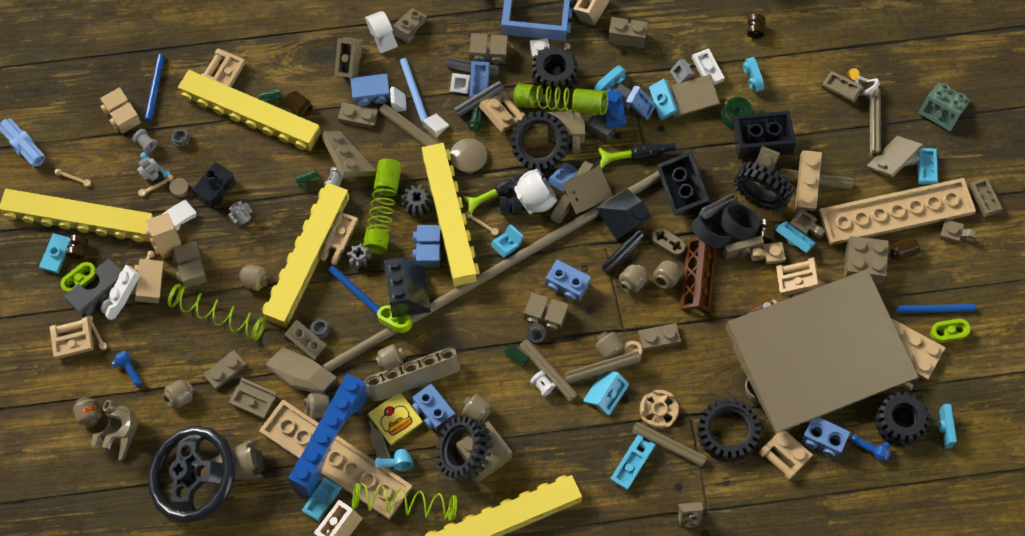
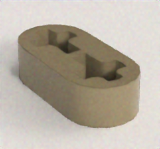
M663 228L653 231L652 243L657 248L672 257L683 255L685 244L680 238ZM663 235V239H660V241H658L657 236ZM679 245V249L674 251L673 246Z

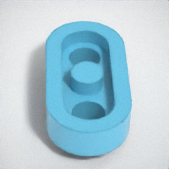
M755 58L745 59L743 70L745 74L748 73L751 90L753 89L755 92L763 91L764 82Z
M620 65L616 66L597 83L594 90L611 91L616 83L619 84L625 79L626 70Z

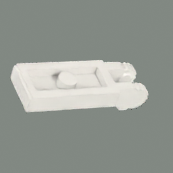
M125 265L123 271L119 274L115 286L111 289L108 299L102 303L101 312L106 314L108 319L116 318L140 277L131 266Z

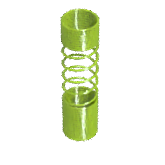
M519 83L514 91V103L517 107L536 108L539 105L541 109H545L548 106L550 110H554L557 107L559 111L566 108L568 112L574 110L577 113L604 115L608 107V94L606 91L576 88L573 93L572 110L567 108L570 94L568 88L564 92L565 106L563 109L558 108L561 93L559 87L555 91L556 105L554 108H550L548 105L552 93L550 86L546 90L547 105L545 107L540 106L543 94L541 85L537 89L533 84ZM541 87V96H540V100H539L538 94H539V88ZM550 88V96H549V100H548V99H547V94H548V89ZM559 89V96H558V101H557L556 95H557V90ZM568 90V97H567V102H566L565 97H566V91Z
M381 159L378 161L373 187L375 191L372 193L374 200L371 201L373 208L369 211L371 218L367 220L369 225V221L372 218L383 223L392 222V219L387 216H372L371 211L375 209L384 214H392L394 212L388 207H374L372 203L376 200L385 205L395 204V201L392 199L375 198L374 194L377 192L386 196L397 195L402 165L396 160ZM379 199L390 200L394 203H384L379 201ZM377 208L389 209L392 212H383ZM376 217L387 218L391 221H382L377 219ZM370 225L367 227L363 248L368 247L371 253H385L390 237L387 232L391 229L385 225ZM374 226L386 227L389 230H381Z

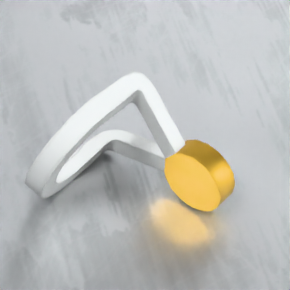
M855 68L847 72V77L858 83V80L866 83L875 82L871 88L863 90L859 96L870 94L880 85V81L876 78L869 80L859 76V71Z

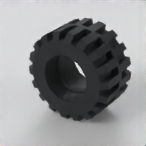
M552 45V48L547 46L544 47V51H538V55H535L534 61H532L533 84L537 85V89L541 85L543 94L546 95L547 87L550 86L552 90L551 96H554L557 87L560 88V96L562 92H565L566 88L573 89L578 73V62L575 59V55L573 53L570 54L569 49L564 50L562 46L556 48V45ZM559 66L564 72L559 75H551L545 70L550 67Z
M897 392L894 396L892 394L888 396L879 407L875 417V421H877L876 429H880L879 435H884V440L886 442L892 441L891 445L894 446L897 443L900 444V447H904L906 443L908 446L912 445L914 441L917 442L929 425L928 419L930 414L926 413L928 410L927 406L922 405L924 401L922 399L918 401L916 399L917 396L914 394L909 396V392H904L903 395ZM896 411L906 413L912 420V426L906 428L897 425L893 420L892 413Z

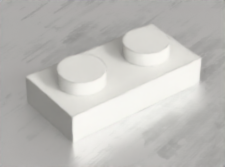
M709 48L692 55V60L701 77L711 74L714 85L724 82L725 77Z

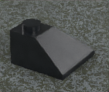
M629 189L624 190L596 207L616 240L652 217L642 200Z

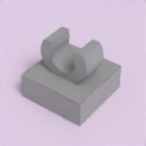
M679 59L670 70L678 84L686 82L695 74L690 68L691 65L685 59Z

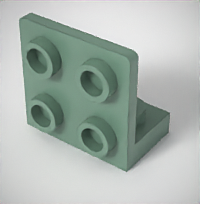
M938 82L925 99L918 113L951 131L971 100L964 94L952 90L947 84Z

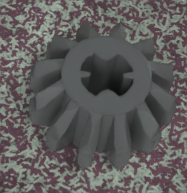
M412 185L411 190L405 189V194L401 196L403 201L401 204L403 208H406L407 214L412 212L414 217L417 213L423 216V211L429 213V207L433 206V195L429 193L428 188L422 189V185H419L418 188Z

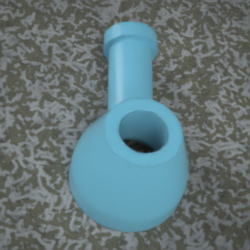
M406 449L397 450L394 454V459H375L376 468L394 467L396 471H406L414 465L412 457Z

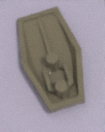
M284 347L266 363L268 369L292 388L324 394L337 381L336 376L314 360Z

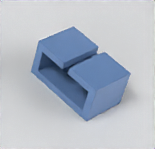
M387 74L350 78L354 105L367 106L370 102H374V104L390 102Z
M417 225V232H413V243H417L416 250H413V261H416L418 265L424 268H440V225Z

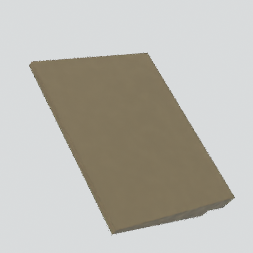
M868 269L730 320L725 327L734 344L733 350L776 434L918 378Z

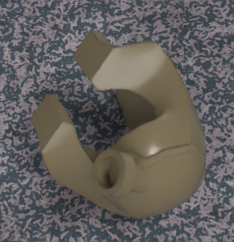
M107 400L104 403L103 410L109 418V423L102 431L93 434L90 446L98 447L101 437H105L102 447L110 449L115 439H121L118 460L124 461L138 428L137 415L131 408L113 404V401Z

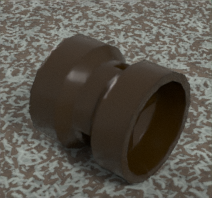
M760 14L750 15L747 22L749 26L747 28V36L752 39L763 38L765 36L764 26L766 18Z
M769 219L760 220L759 232H757L756 237L762 236L764 244L774 243V232L777 229V223Z
M71 235L68 241L70 245L66 249L65 255L71 259L83 260L86 254L84 250L88 246L89 240L80 235Z

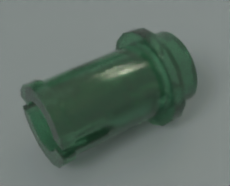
M273 88L274 90L258 93V98L266 103L279 102L282 99L280 89Z
M478 107L473 108L471 120L468 121V128L473 132H478L482 128L481 121L484 112L481 108L477 112Z
M314 169L304 174L298 173L295 179L298 187L302 186L304 188L306 184L320 180L317 169Z
M509 344L504 354H506L507 358L510 357L524 367L530 357L517 349V345Z

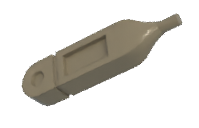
M370 420V440L377 458L391 459L382 433Z

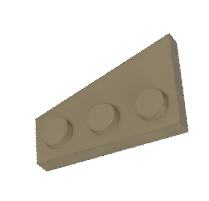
M340 131L323 132L321 137L342 177L375 176L377 172L375 168Z

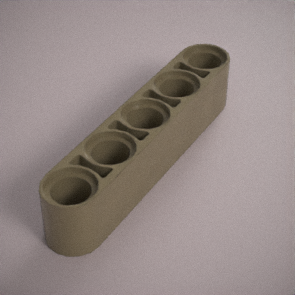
M446 348L374 374L365 380V385L370 400L381 401L454 374L461 367L456 350Z

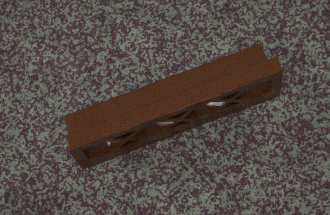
M698 237L687 239L680 309L682 311L697 309L705 314L710 313L716 248L703 243ZM699 243V247L693 252V244ZM697 259V265L692 270L691 264ZM695 277V283L690 288L689 282ZM693 294V303L687 304L688 298Z

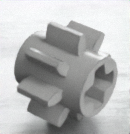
M143 158L138 162L140 167L137 171L144 180L149 178L153 181L159 177L158 171L160 167L153 158L149 161Z
M239 201L229 208L231 213L228 216L232 222H238L239 225H242L251 219L249 213L253 211L247 203L242 204Z
M362 244L356 247L351 246L352 251L347 253L348 258H351L349 260L350 265L355 264L357 269L360 266L367 267V260L372 259L371 255L368 254L370 252L369 248L364 249Z

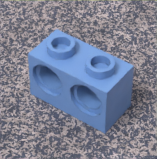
M818 417L810 421L801 441L811 449L817 448L823 451L828 457L838 458L849 437L850 431ZM811 431L819 432L820 437H814ZM830 439L836 440L839 445L833 446L830 443Z

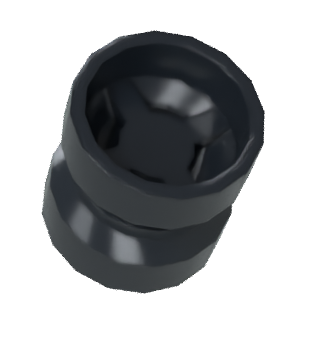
M500 196V215H506L507 213L519 215V199L517 196L512 198Z

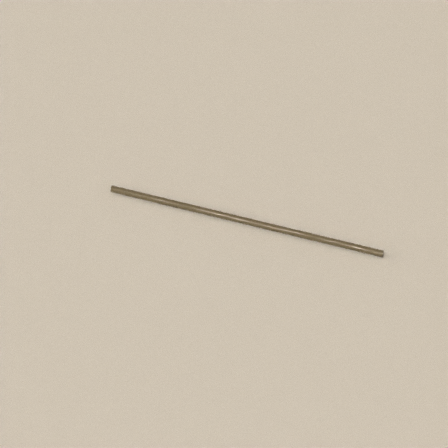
M657 171L627 189L636 195L660 181V174ZM596 207L477 275V282L460 285L430 302L431 312L410 315L412 324L600 216ZM387 327L323 364V367L331 372L398 332Z

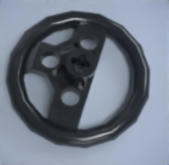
M197 425L179 429L165 439L154 454L148 473L149 494L156 509L169 520L184 524L205 520L219 510L231 492L236 475L235 456L228 441L214 429ZM204 439L217 447L222 463L204 460L200 454V445ZM178 446L176 460L172 462L169 468V474L174 479L171 497L173 506H171L166 501L161 490L160 475L166 458ZM191 447V453L186 457V450ZM206 467V474L201 477V470ZM204 483L220 484L212 499L199 509H196L193 504L195 492ZM186 488V494L181 497V490Z

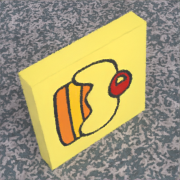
M402 393L392 396L368 413L369 418L390 446L423 424L421 418Z

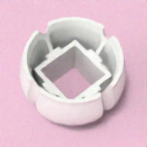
M538 168L526 172L519 179L517 186L514 187L518 199L529 214L547 211L558 202L553 189L546 178L542 179L543 174Z

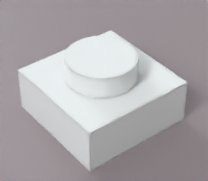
M548 38L530 40L533 60L534 56L538 55V51H544V47L547 46L549 48Z

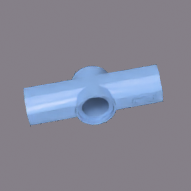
M11 118L3 120L0 123V132L8 139L13 149L19 155L21 154L32 167L40 166L46 157L35 146L31 137L25 131H22Z

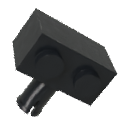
M214 162L193 187L192 192L196 199L213 209L221 203L225 193L234 187L236 180L231 171Z

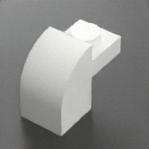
M383 11L365 17L370 33L374 36L380 53L398 47L391 24Z

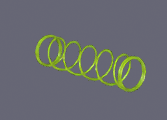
M176 284L170 292L168 298L169 307L173 308L176 306L180 299V308L184 313L191 311L196 306V313L199 319L206 318L213 311V322L217 326L223 324L229 318V327L232 332L239 331L246 324V335L248 338L256 341L263 333L266 324L265 317H260L257 320L252 337H249L247 327L251 312H249L242 326L237 330H233L231 328V316L235 306H232L227 318L222 323L217 324L214 320V313L218 299L215 301L211 311L205 317H200L198 315V303L202 293L199 294L192 308L184 311L181 301L186 287L184 286L182 289L181 284ZM179 287L177 297L171 305L172 297L176 289ZM261 321H262L261 328H260V330L258 331V333L256 334V331H257V329H258V326H259V324H260Z
M360 483L355 484L352 499L353 509H357L360 498V488L362 486H365L369 511H371L373 507L374 501L379 490L383 488L385 491L388 513H390L392 509L393 503L398 492L402 490L405 498L407 516L411 511L413 502L417 494L421 493L424 500L426 518L429 515L431 506L436 496L440 495L443 503L444 520L447 519V516L449 521H453L455 519L457 510L456 495L451 496L447 513H445L444 499L440 493H437L432 499L427 512L425 496L422 491H418L413 497V500L408 510L405 491L401 488L396 492L389 509L387 491L384 488V486H381L377 490L370 507L369 494L366 485H360Z

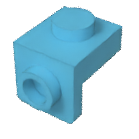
M509 225L505 233L494 239L490 246L504 258L519 248L524 236L515 227Z

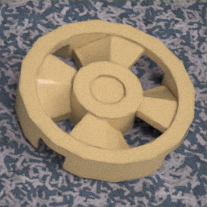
M654 390L643 397L640 403V415L642 420L654 429L668 428L675 423L679 415V404L671 393L665 390ZM651 397L654 400L653 404L648 401V399ZM667 398L672 401V404L668 406L665 403ZM666 413L672 416V420L668 423L664 419ZM650 414L654 415L652 420H648L646 416Z

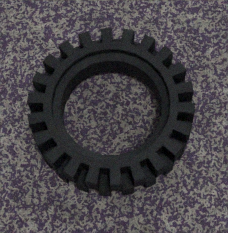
M530 112L529 115L522 116L523 119L516 122V127L513 126L512 129L513 134H510L512 139L510 146L513 148L511 151L516 156L515 158L522 165L534 170L537 168L539 170H547L548 168H554L556 164H560L561 159L566 157L565 153L566 151L568 152V144H570V139H568L569 132L566 130L565 124L548 112ZM536 124L550 126L556 135L554 150L543 158L532 157L524 147V136L527 130Z
M752 162L744 163L733 180L736 191H740L739 194L741 196L745 195L744 199L747 201L750 199L753 205L757 203L759 208L764 206L765 210L769 211L771 208L775 212L776 210H784L794 194V187L790 185L791 182L789 180H786L787 177L784 175L780 176L779 171H772L773 168L770 166L766 168L765 164L760 166L758 162H754V164ZM755 182L760 183V184H762V185L768 187V188H769L770 190H772L773 192L768 191V190H766V189L760 187V186L757 185Z
M724 398L723 401L718 399L714 404L710 403L708 408L704 409L698 423L697 434L700 437V444L704 445L703 449L705 452L709 451L711 457L715 455L718 457L717 460L720 461L726 459V462H730L734 459L735 462L739 461L740 458H746L748 454L753 452L760 438V419L756 418V411L752 412V407L750 405L745 406V402L742 400L740 403L736 402V398H732V401H729L728 398ZM731 413L740 417L747 427L746 439L736 446H725L718 443L711 432V423L717 416Z
M457 416V419H451L452 423L448 422L446 424L447 429H442L441 433L444 436L438 437L441 444H436V449L440 450V452L435 454L436 458L440 459L436 462L440 466L439 470L445 476L462 481L473 480V477L477 478L479 476L478 471H484L482 464L487 465L489 462L485 458L486 456L491 457V452H488V448H492V443H488V441L492 440V436L488 435L490 430L486 428L487 425L482 423V421L467 416ZM469 431L473 438L472 451L468 460L463 465L458 466L455 461L456 443L464 432Z

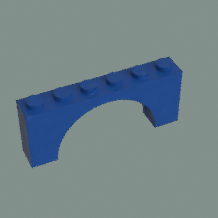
M346 374L288 478L294 492L310 499L320 484L323 466L336 436L353 413L359 414L368 399L364 381Z

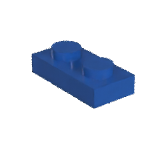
M621 90L607 91L608 107L605 113L607 128L626 126Z

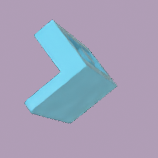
M608 371L602 373L583 401L586 404L595 405L604 415L609 416L629 386V383L618 372Z

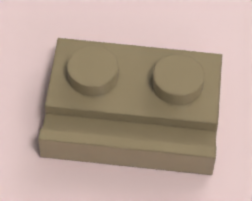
M241 378V382L236 387L229 400V404L265 420L278 394Z

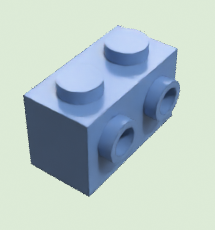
M556 260L546 277L545 285L549 290L553 292L558 291L570 301L580 302L590 285L591 277Z
M429 384L412 397L413 409L418 415L422 414L424 416L426 426L430 430L434 429L436 433L445 428L448 422L451 423V419L456 418L455 412L432 384Z

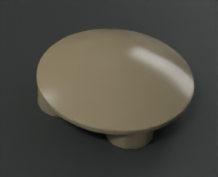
M463 139L452 147L450 152L451 162L458 170L466 174H472L486 163L487 150L478 140Z

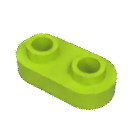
M84 262L64 276L61 280V287L64 292L68 293L72 289L69 288L71 284L76 286L79 283L84 288L91 283L97 276L94 272L95 266L90 262ZM90 272V275L85 276V273Z
M390 305L383 306L377 311L379 322L396 332L404 333L412 327L410 315L392 318Z
M964 319L941 321L933 325L930 335L934 341L939 343L961 340L969 334L970 325ZM956 328L961 329L962 332H957ZM937 331L942 332L943 336L938 335Z

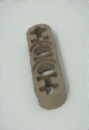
M584 161L575 177L592 170L594 164ZM566 191L551 215V220L558 224L562 222L572 206Z

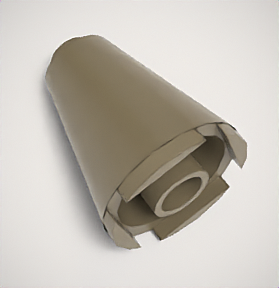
M248 440L232 448L235 456L236 475L234 480H258L264 477V475H261V471H265L264 459L261 449H256L255 444H258L256 440ZM218 455L210 459L209 461L222 463L221 455Z

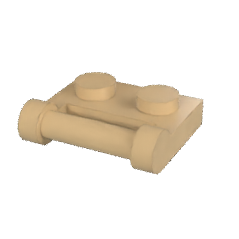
M217 49L205 73L201 75L232 87L246 63L245 59ZM224 59L214 77H212V74L218 66L219 62Z
M502 91L498 95L482 101L479 105L501 133L513 128V126L516 127V122L523 119L522 116L526 115L521 113L509 99L506 91ZM501 102H503L507 106V108L513 113L515 118L512 117V115L506 110V108L501 104Z
M809 258L808 261L788 266H776L782 297L820 287L815 258ZM799 270H804V271H800V272H796V273H792V274H787V273H791V272H795V271H799Z
M89 317L60 326H50L53 356L55 359L94 350L91 333L92 325ZM83 328L81 332L59 337L60 333Z
M787 431L777 433L759 452L762 457L765 456L779 468L788 480L813 455ZM774 448L781 456H783L789 463H791L793 467L789 468L770 450Z

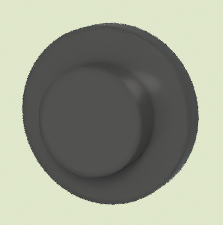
M177 129L173 132L171 141L176 147H184L189 143L190 135L186 130Z
M316 320L312 323L310 331L319 339L328 336L330 326L325 320Z
M535 323L529 326L527 336L532 342H541L546 337L547 332L543 325Z

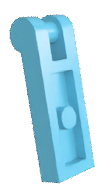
M639 434L610 478L612 483L626 491L630 488L656 445L651 441L648 443L643 440L644 437ZM639 446L645 449L643 453L637 450Z

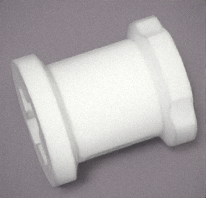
M543 370L530 380V383L541 391L543 397L556 387L555 383H551Z

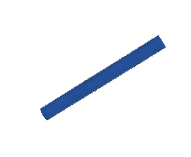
M158 54L144 119L147 122L152 121L165 59L163 54Z
M332 265L328 271L377 315L380 307Z
M975 304L897 306V313L976 311Z

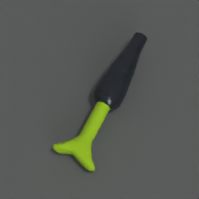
M676 144L636 145L629 151L608 153L599 148L598 151L602 157L600 167L603 169L611 161L633 158L634 160L650 158L676 150Z
M523 175L501 181L495 185L493 190L476 198L463 196L464 201L468 203L469 214H472L479 204L491 198L507 196L514 192V187L517 186L519 179Z

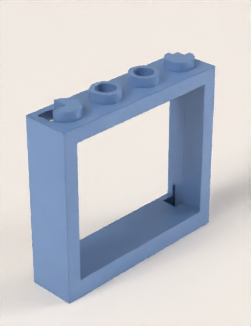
M504 0L501 35L566 41V34L570 33L571 23H568V19H572L573 8L569 7L570 4H573L574 0H564L562 26L510 21L513 0Z

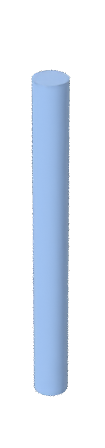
M406 58L400 60L421 123H423L427 115Z

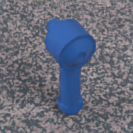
M123 350L115 355L112 365L114 367H124L135 386L141 387L143 383L131 364L130 354Z
M857 435L850 437V442L853 445L873 453V456L878 461L887 462L891 454L889 443L885 442L883 445L876 447Z

